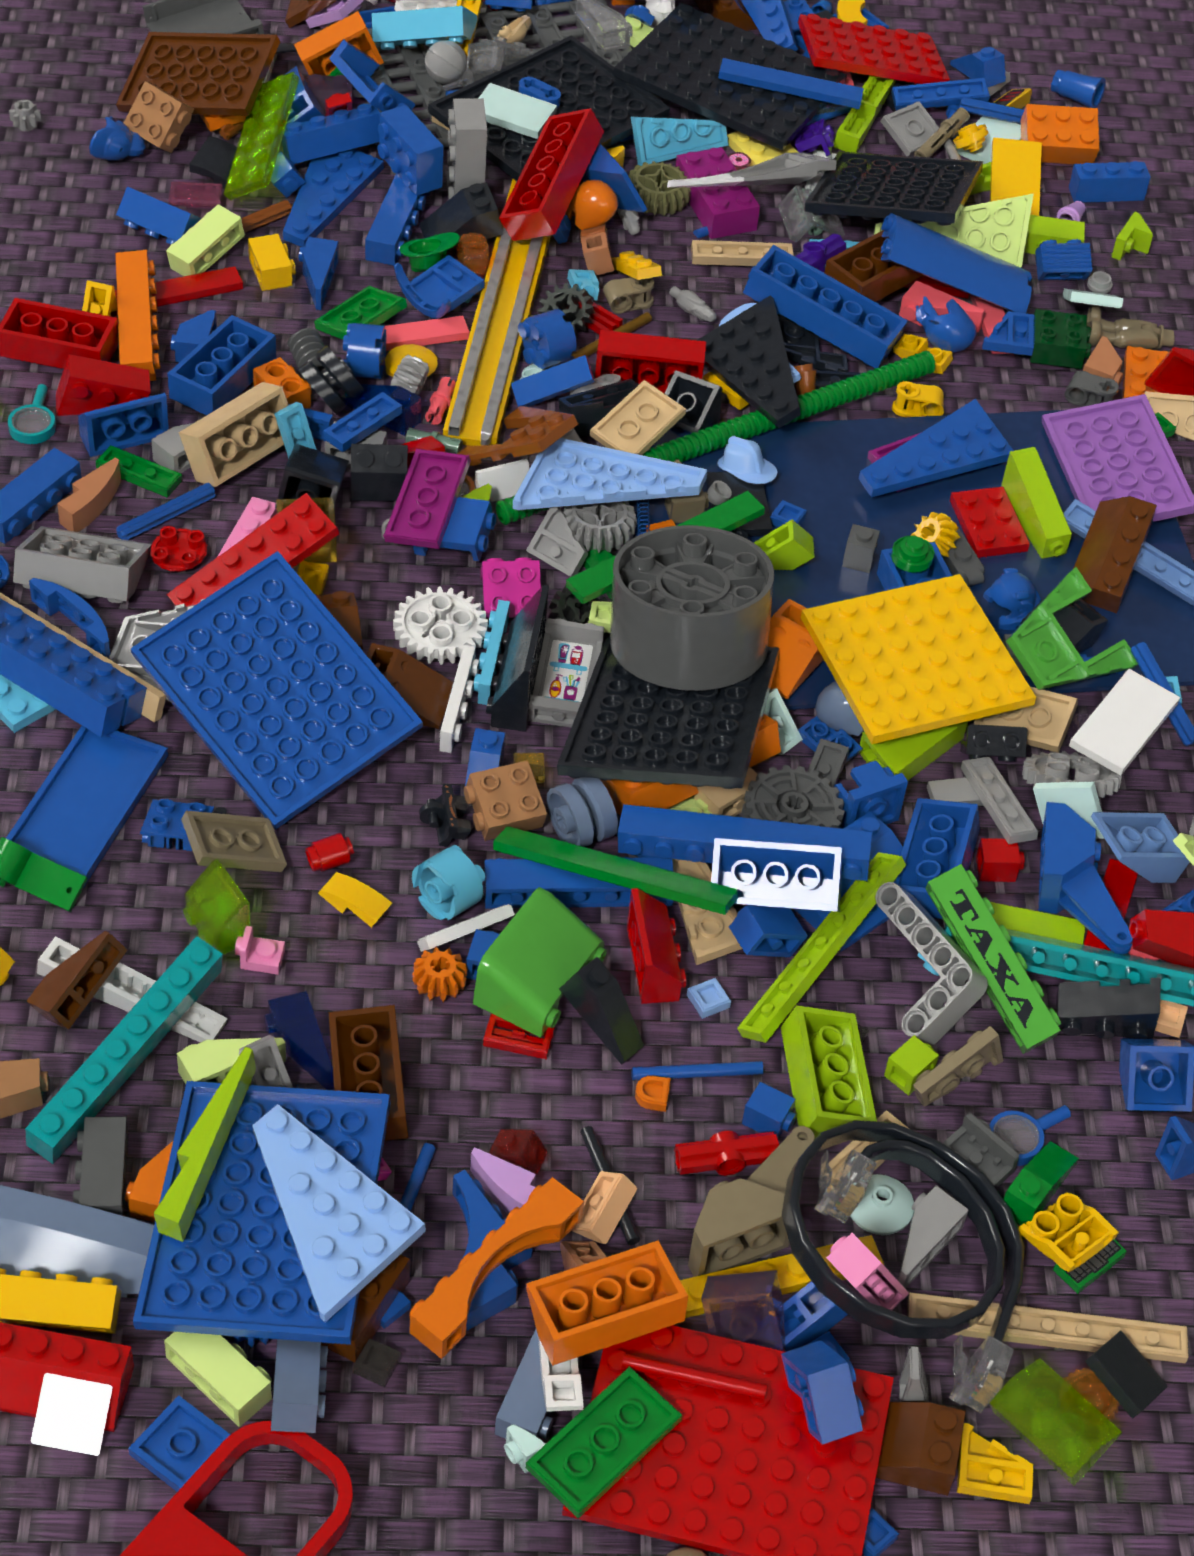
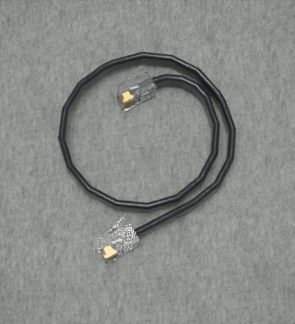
M853 1120L820 1132L799 1157L789 1174L781 1215L793 1256L821 1294L857 1322L899 1338L944 1339L974 1326L1003 1287L1006 1254L1005 1288L990 1334L971 1356L968 1364V1357L963 1352V1335L960 1334L954 1341V1366L952 1367L954 1385L949 1399L960 1405L965 1404L982 1413L985 1407L1001 1390L1014 1351L1013 1348L1004 1344L1003 1340L1023 1282L1025 1246L1011 1208L984 1173L948 1146L914 1130L892 1122ZM848 1140L876 1142L866 1146L861 1153L853 1149L836 1173L832 1184L830 1183L833 1170L829 1166V1151L826 1150L821 1157L820 1195L814 1209L825 1216L829 1214L844 1224L862 1200L877 1165L875 1162L877 1160H895L918 1168L947 1190L956 1201L969 1210L967 1216L976 1226L988 1261L985 1293L977 1305L948 1319L910 1318L869 1302L838 1278L809 1240L799 1206L805 1169L818 1152Z

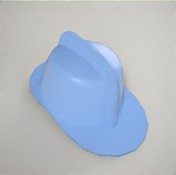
M736 436L729 438L728 445L724 450V456L717 463L719 468L747 483L765 484L772 482L777 476L776 467L763 458L758 443Z

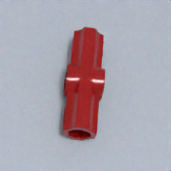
M721 1131L714 1134L709 1140L675 1144V1163L680 1175L716 1170L719 1175H733L742 1171L745 1166L762 1164L779 1146V1142L774 1131L738 1136L734 1131Z

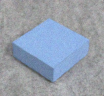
M716 978L687 989V996L702 1019L730 1008L731 1000Z

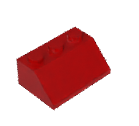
M632 888L627 932L641 1004L679 1001L681 988L686 987V974L684 968L679 969L678 962L681 961V950L679 943H674L673 940L676 934L674 918H669L667 905L638 888Z

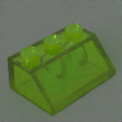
M1041 1358L1014 1375L989 1402L992 1412L1073 1486L1122 1434L1119 1428Z

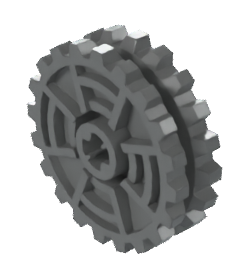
M783 765L782 770L772 767L769 768L768 774L760 772L756 777V781L751 780L748 786L749 791L745 793L744 801L746 803L743 804L741 813L744 814L742 818L840 828V821L844 815V810H841L844 802L843 799L837 798L840 792L837 787L831 788V781L827 777L819 778V772L813 770L809 773L805 772V768L802 766H798L795 770L791 769L789 765Z

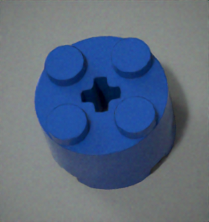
M554 309L527 317L524 322L519 323L518 332L522 337L525 348L523 356L527 364L533 363L537 367L544 369L573 359L574 356H571L573 351H576V335L571 322H565L562 316L565 315L563 311Z
M348 323L347 335L343 337V351H347V355L343 361L354 372L355 377L382 379L384 365H380V363H383V358L386 357L387 334L385 326Z

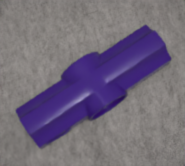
M834 233L820 242L811 241L803 245V252L795 257L821 272H825L826 260L845 251L846 243L841 235Z

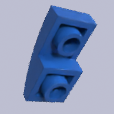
M817 716L798 729L803 739L802 742L814 752L820 739L849 747L846 762L863 749L843 729L836 732Z

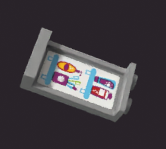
M546 619L545 635L533 695H531L529 702L528 721L572 727L603 646L604 627L596 626L592 623L570 622L564 619Z

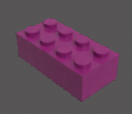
M722 147L688 152L676 156L675 167L679 166L680 171H684V176H687V179L709 177L737 171ZM747 185L690 187L688 203L703 227L707 226L711 239L757 230L760 205Z

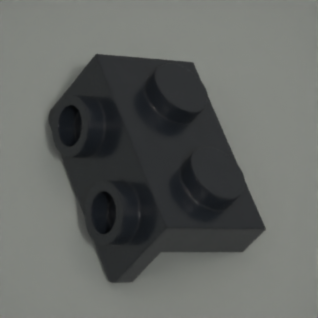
M969 724L967 726L966 740H961L960 752L969 754L968 759L983 758L989 755L998 756V761L1016 762V757H1026L1028 730L1026 727Z

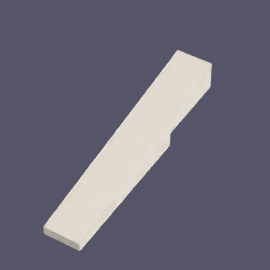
M55 936L38 959L37 974L45 977L80 949ZM119 962L96 992L94 998L129 1012L156 981ZM194 1002L171 1030L198 1042L213 1040L217 1038L227 1023L228 1018Z

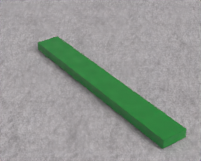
M746 491L677 526H706L730 532L764 515L765 507L749 491ZM616 555L566 579V587L582 604L612 590L613 564Z
M506 826L493 840V850L626 888H638L651 895L723 915L728 912L737 900L738 889Z

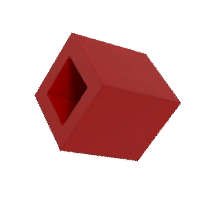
M981 838L976 854L979 881L1016 882L1018 872L1023 870L1025 862L1024 852L1019 851L1018 843L1008 844L1005 839Z

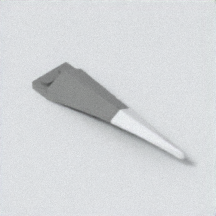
M804 152L784 153L757 165L729 173L701 178L668 180L667 188L800 184L817 176V174L823 175L825 171L836 170L837 160Z

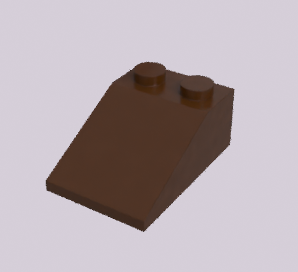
M889 1402L876 1478L948 1496L955 1478L966 1411L931 1402Z

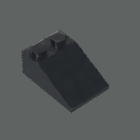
M487 182L476 183L460 190L419 224L424 238L447 232L459 234L460 241L449 250L504 234L501 221L499 220V212Z

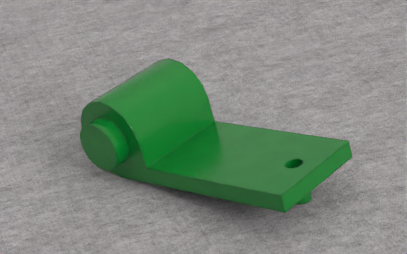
M1 837L0 887L4 888L6 883L71 912L88 878L41 857L9 839Z

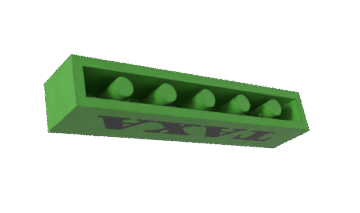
M962 864L928 881L925 890L960 949L985 975L988 983L986 993L1022 1054H1025L1056 1037L1061 1031L1058 1027L1061 1025V1021L1054 1009H1048L1043 1002L1044 993L1036 980L1031 981L1025 970L1028 967L1019 952L1014 953L1009 945L1011 938L1008 931L1002 924L998 926L992 915L995 912L990 901L986 897L981 898L976 889L978 882L974 874L970 870L965 871Z

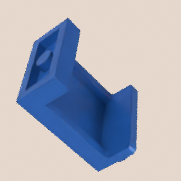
M458 497L440 548L470 551L473 561H480L482 553L488 549L489 532L496 525V514L492 512L490 501ZM412 546L415 555L426 556L427 547Z

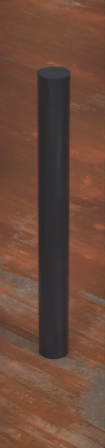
M584 1127L580 1133L598 1175L601 1171L611 1172L593 1127ZM626 1209L619 1221V1226L627 1244L635 1245L640 1241V1237L628 1209Z

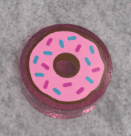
M734 152L728 155L736 170L744 169L751 165V158L745 153Z

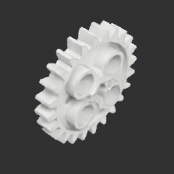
M428 587L424 595L419 591H415V599L407 596L406 603H399V610L395 611V618L393 619L395 640H399L400 648L407 647L408 655L416 652L417 660L426 656L428 657V663H431L436 658L440 665H443L444 659L447 658L452 664L455 663V657L461 658L464 645L482 648L488 628L486 611H481V603L474 604L473 596L465 599L464 591L459 592L457 595L453 594V588H450L446 593L443 592L441 587H438L437 592L433 593Z

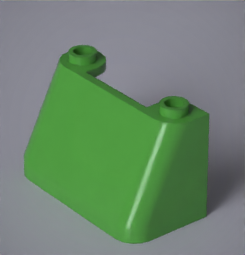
M538 887L483 955L477 969L473 1004L541 1038L547 1028H554L560 1018L561 1011L558 1010V1005L563 994L559 988L594 958L598 957L601 962L604 961L607 954V949L604 948V941L551 892Z

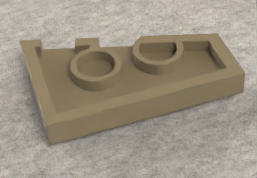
M991 1026L984 1031H977L968 1039L967 1044L958 1051L953 1050L946 1054L941 1064L932 1071L926 1070L921 1073L916 1079V1083L913 1084L916 1098L925 1107L955 1090L960 1083V1079L965 1076L974 1079L981 1075V1068L989 1062L994 1066L1003 1062L999 1034Z

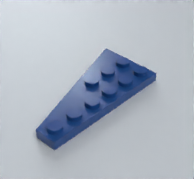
M355 149L312 159L304 177L305 183L299 189L283 229V240L300 247H305L308 236L316 237L384 169V161Z
M974 399L861 470L858 479L871 497L1007 462L1009 452L1014 450L978 401Z

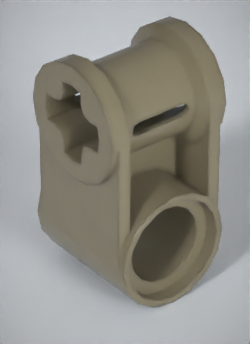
M629 277L614 279L606 283L603 292L611 310L614 313L621 314L628 311L650 308L654 303L653 296L651 295L654 279L636 280Z

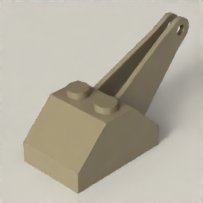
M805 1126L795 1127L747 1180L739 1178L731 1182L723 1181L709 1190L694 1229L688 1267L694 1277L738 1267L789 1247V1239L781 1215L786 1183L793 1166L814 1141V1133L811 1129Z

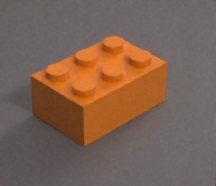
M359 11L294 44L320 96L332 90L325 84L324 79L336 68L329 58L343 39L373 58L379 65L384 63Z
M1026 104L1020 120L1021 140L1042 142L1041 162L1059 164L1094 163L1099 152L1098 108Z

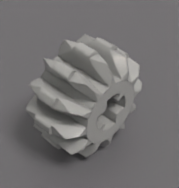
M409 354L405 356L398 365L391 380V394L402 401L413 402L418 397L428 377V363L416 356L413 357Z

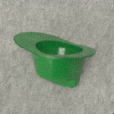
M447 232L424 239L411 240L402 244L399 251L401 254L408 256L411 269L414 272H424L445 258L447 250L454 247L460 241V236L454 232Z

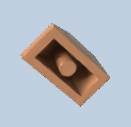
M1101 337L1085 363L1083 371L1103 378L1113 379L1120 385L1123 378V373L1120 372L1123 361L1107 337Z

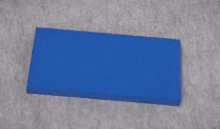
M81 726L6 839L27 848L41 857L88 878L85 883L86 885L168 757V748L116 730L100 737L84 726Z

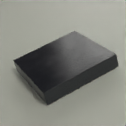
M1121 1330L1085 1361L1132 1418L1140 1414L1168 1387Z

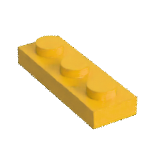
M634 251L621 252L619 257L612 258L615 270L636 280L662 276L661 265L652 262L651 259L643 258V255H636Z

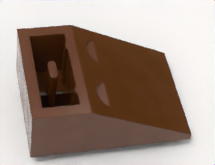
M371 643L367 657L423 721L424 726L440 729L454 682L400 649Z

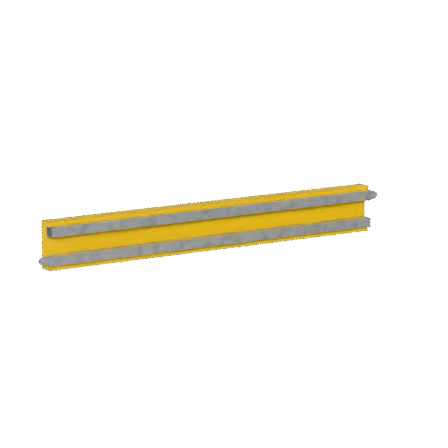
M512 179L507 200L517 182L515 179ZM501 223L504 234L497 236L484 280L485 288L482 289L443 428L444 436L462 439V445L498 444L512 390L511 383L514 382L523 347L522 337L518 332V325L531 316L551 236L513 241Z

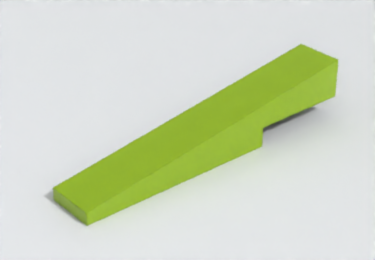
M869 76L862 87L864 90L860 109L852 108L837 130L834 148L845 152H858L896 80Z
M248 1047L243 1049L178 1150L177 1156L181 1171L154 1212L159 1233L181 1242L184 1241L255 1074L256 1064L253 1049Z

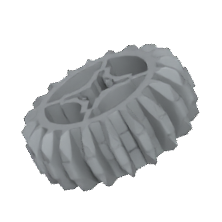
M629 501L564 506L563 514L570 523L571 529L575 531L576 538L586 547L587 552L591 549L597 550L598 553L601 550H606L610 553L612 548L620 550L621 546L629 542L630 539H633L637 518L634 507L629 505Z

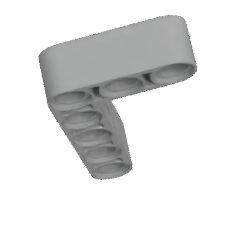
M887 882L881 885L876 892L875 900L877 905L941 977L905 1014L901 1023L902 1030L909 1037L915 1035L923 1043L931 1046L937 1043L984 995L988 986L987 979L912 894L894 882Z

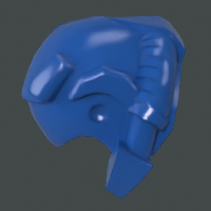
M1004 568V574L994 581L991 587L984 592L983 597L987 602L992 603L994 601L997 605L1011 611L1009 615H1002L999 618V629L1016 630V627L1021 625L1020 623L1023 618L1041 602V598L1032 581L1023 574L1018 573V569Z

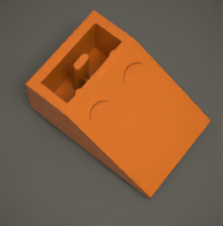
M788 599L772 616L768 647L779 648V660L770 690L777 688L780 695L785 699H788L824 660L801 620V612L807 608L791 599Z

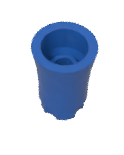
M1057 70L1051 83V91L1058 93L1059 96L1083 104L1088 108H1097L1105 91L1106 80L1102 77L1087 76L1069 70Z

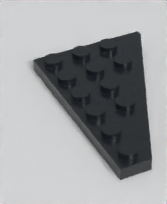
M771 295L697 340L706 341L704 366L778 428L801 415L777 311Z

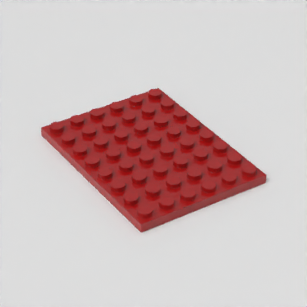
M674 1325L604 1348L590 1403L626 1370L622 1368L624 1354L767 1385L765 1399L635 1371L682 1414V1421L594 1503L579 1520L727 1556H862L894 1377L854 1368L856 1374V1382H853L854 1392L859 1397L864 1410V1415L860 1417L863 1431L822 1445L809 1433L802 1399L788 1387L781 1353H784V1351ZM563 1506V1516L578 1519L569 1509Z

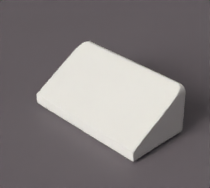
M522 459L475 471V489L489 483L492 486L491 502L516 495L530 469L528 460Z

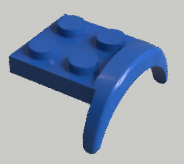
M450 255L440 260L412 281L408 280L400 263L394 265L397 281L405 297L418 311L433 319L445 316L485 288L484 279Z

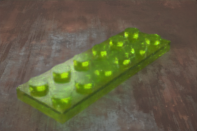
M294 72L280 75L262 84L249 116H246L231 171L227 179L224 195L229 200L269 186L299 81V77Z

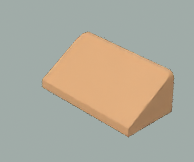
M601 1171L584 1199L582 1220L571 1231L598 1243L606 1244L636 1193L637 1187L624 1174Z

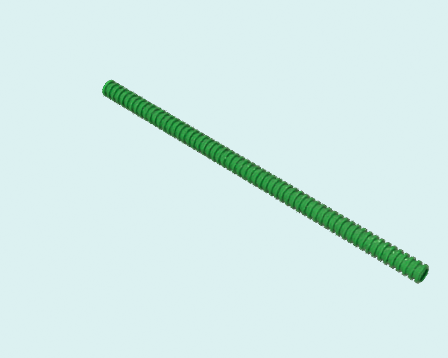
M923 351L908 358L897 360L894 363L892 362L874 368V370L863 372L860 375L849 377L846 380H840L832 385L829 384L812 390V392L798 395L797 399L801 415L789 423H794L797 420H802L811 415L822 413L825 410L836 408L839 405L841 406L859 398H864L866 395L869 396L887 388H892L900 382L912 381L913 379L920 378V376L931 374L936 368L934 357L929 351ZM756 410L755 412L748 413V415L744 414L741 417H735L734 420L730 419L727 422L707 427L705 430L693 432L691 435L688 434L676 440H670L669 443L664 442L662 445H656L654 448L650 447L643 456L671 462L677 459L680 462L687 461L690 458L697 457V455L701 456L704 453L718 450V448H724L728 445V440L731 436L746 440L747 438L754 437V435H760L778 427ZM515 495L512 498L509 497L504 501L500 500L496 503L497 516L504 525L510 524L511 521L516 522L518 519H524L526 516H533L534 513L538 514L541 510L547 511L549 509L515 510L513 509Z

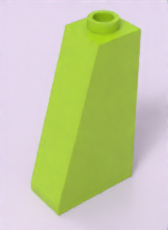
M1030 447L1010 451L1001 487H1004L1024 532L1041 559L1066 554L1072 533L1036 448Z
M968 721L876 744H871L865 732H862L860 746L863 749L860 755L866 763L877 761L882 768L889 767L894 775L903 773L905 778L910 780L964 739Z

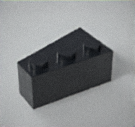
M627 379L558 398L559 412L574 414L578 423L574 430L579 438L590 435V429L639 384L632 379Z
M1150 978V984L1131 985L1130 979L1120 980V986H1100V981L1059 983L1056 995V1013L1061 1021V1025L1058 1026L1061 1030L1060 1032L1069 1036H1077L1081 1033L1094 1034L1103 1039L1113 1038L1114 1036L1128 1037V1039L1153 1038L1160 1014L1161 978Z

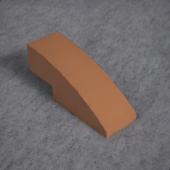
M115 457L72 483L73 494L57 503L59 522L68 531L80 532L109 505L121 482L119 459Z

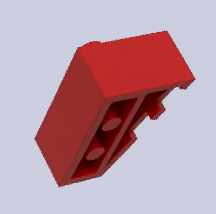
M69 354L56 391V416L80 415L85 412L149 397L151 392L149 370Z

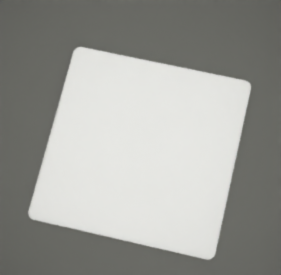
M46 1373L43 1379L31 1442L33 1444L98 1456L112 1386Z

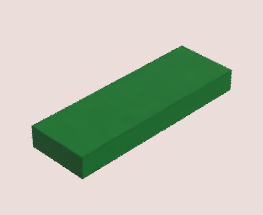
M112 445L96 460L97 469L116 457L120 462L121 479L167 498L182 482L181 473Z

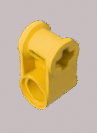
M903 381L897 385L896 393L898 395L891 407L896 415L901 417L942 416L944 414V392L940 387L915 384L909 381Z

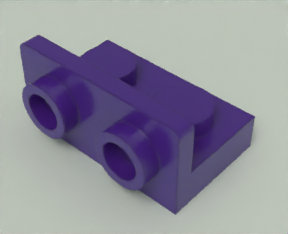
M825 119L806 125L796 135L795 146L797 151L809 153L816 150L821 144L826 157L830 156L832 146H834V130L831 125L826 124Z

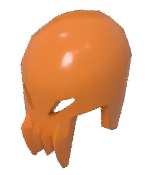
M601 180L585 181L578 186L565 215L570 220L572 216H575V225L581 230L601 226L608 222L616 213L618 207L616 193L608 184Z

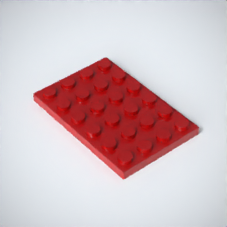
M800 14L798 25L813 66L919 84L950 81L934 41L926 33L919 32L914 34L904 29L891 30L881 25L867 26L858 21H853L852 23L844 22L835 17L826 19L816 14Z

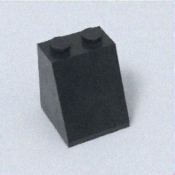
M295 443L284 469L275 508L283 510L307 493L326 516L331 519L349 460Z

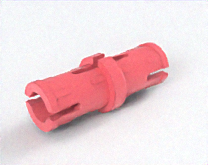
M450 377L441 378L437 391L431 395V404L425 414V419L429 422L433 415L434 418L431 422L433 425L441 423L445 410L450 406L451 396L456 382L452 380L450 386H448Z

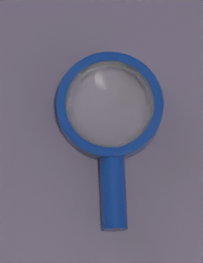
M1063 1105L1035 1120L1030 1115L1020 1111H1005L996 1115L989 1126L991 1131L1002 1140H1007L1014 1146L1019 1154L1017 1166L1027 1165L1042 1150L1044 1144L1043 1131L1071 1117V1112L1067 1106Z

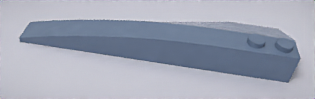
M0 1185V1268L6 1270V1275L20 1276V1271L27 1270L42 1273L41 1278L55 1279L56 1274L74 1275L78 1277L77 1282L91 1283L93 1277L107 1278L113 1280V1285H117L122 1291L121 1297H127V1294H139L154 1225L74 1202Z

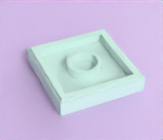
M1094 782L1035 784L1033 791L1042 824L1046 802L1065 803L1096 829V839H1104L1091 818L1093 812H1102Z

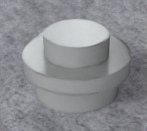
M1097 271L1088 278L1087 286L1092 292L1105 294L1112 289V278L1106 272Z

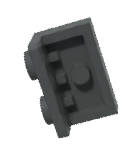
M971 1113L964 1117L962 1126L943 1142L944 1145L951 1148L984 1173L995 1188L1002 1184L1016 1170L1019 1154L1014 1146L1007 1140H1002L991 1131L990 1126L984 1120L977 1119Z

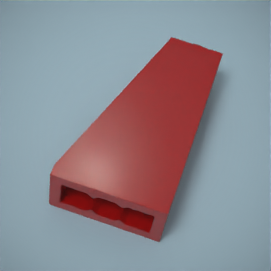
M1145 909L1130 919L1129 931L1133 938L1134 950L1172 964L1194 968V913Z

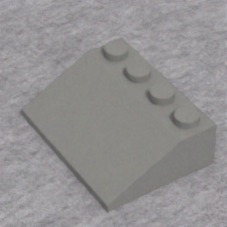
M41 526L15 549L13 583L22 584L24 588L30 589L29 580L37 578L58 584L74 593H79V596L83 598L103 597L112 603H123L128 601L135 593L150 555L152 544Z

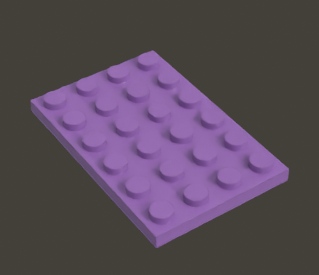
M1145 394L1042 415V425L1073 496L1078 501L1096 511L1100 501L1132 496L1157 505L1153 522L1194 513V495Z

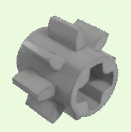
M19 100L13 104L14 109L9 110L10 121H13L14 127L21 131H31L37 127L36 121H41V113L37 109V104H33L29 100Z

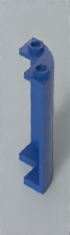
M890 213L884 219L882 238H885V241L881 247L882 261H892L1005 308L1008 311L1027 312L1032 287L1028 285V281H1031L1032 276L1028 270L893 213Z

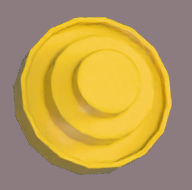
M971 123L958 130L959 136L954 138L953 142L957 149H969L971 153L983 147L982 142L986 140L985 136L989 132L985 124L977 126L976 123Z

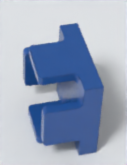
M872 761L851 769L850 775L859 788L850 790L847 793L841 783L834 785L840 791L837 798L843 799L844 802L841 809L844 810L841 829H844L870 811L885 825L898 821L908 780L903 773L894 775L889 767L882 768L877 761Z

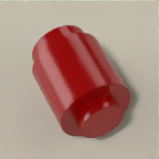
M337 833L312 842L311 846L305 848V853L312 871L320 870L323 872L349 863L350 855L354 854V850L349 837L343 838L341 833Z

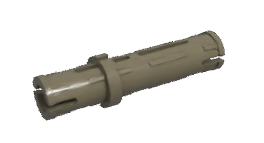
M960 107L949 119H945L940 124V128L914 152V157L930 158L950 137H954L958 133V129L970 119L968 111Z

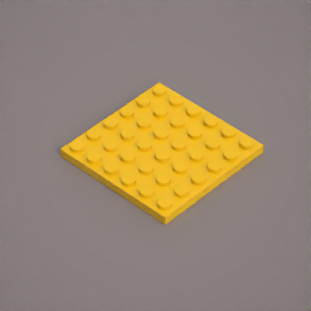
M960 574L807 608L801 612V620L871 744L1035 704L1036 696Z

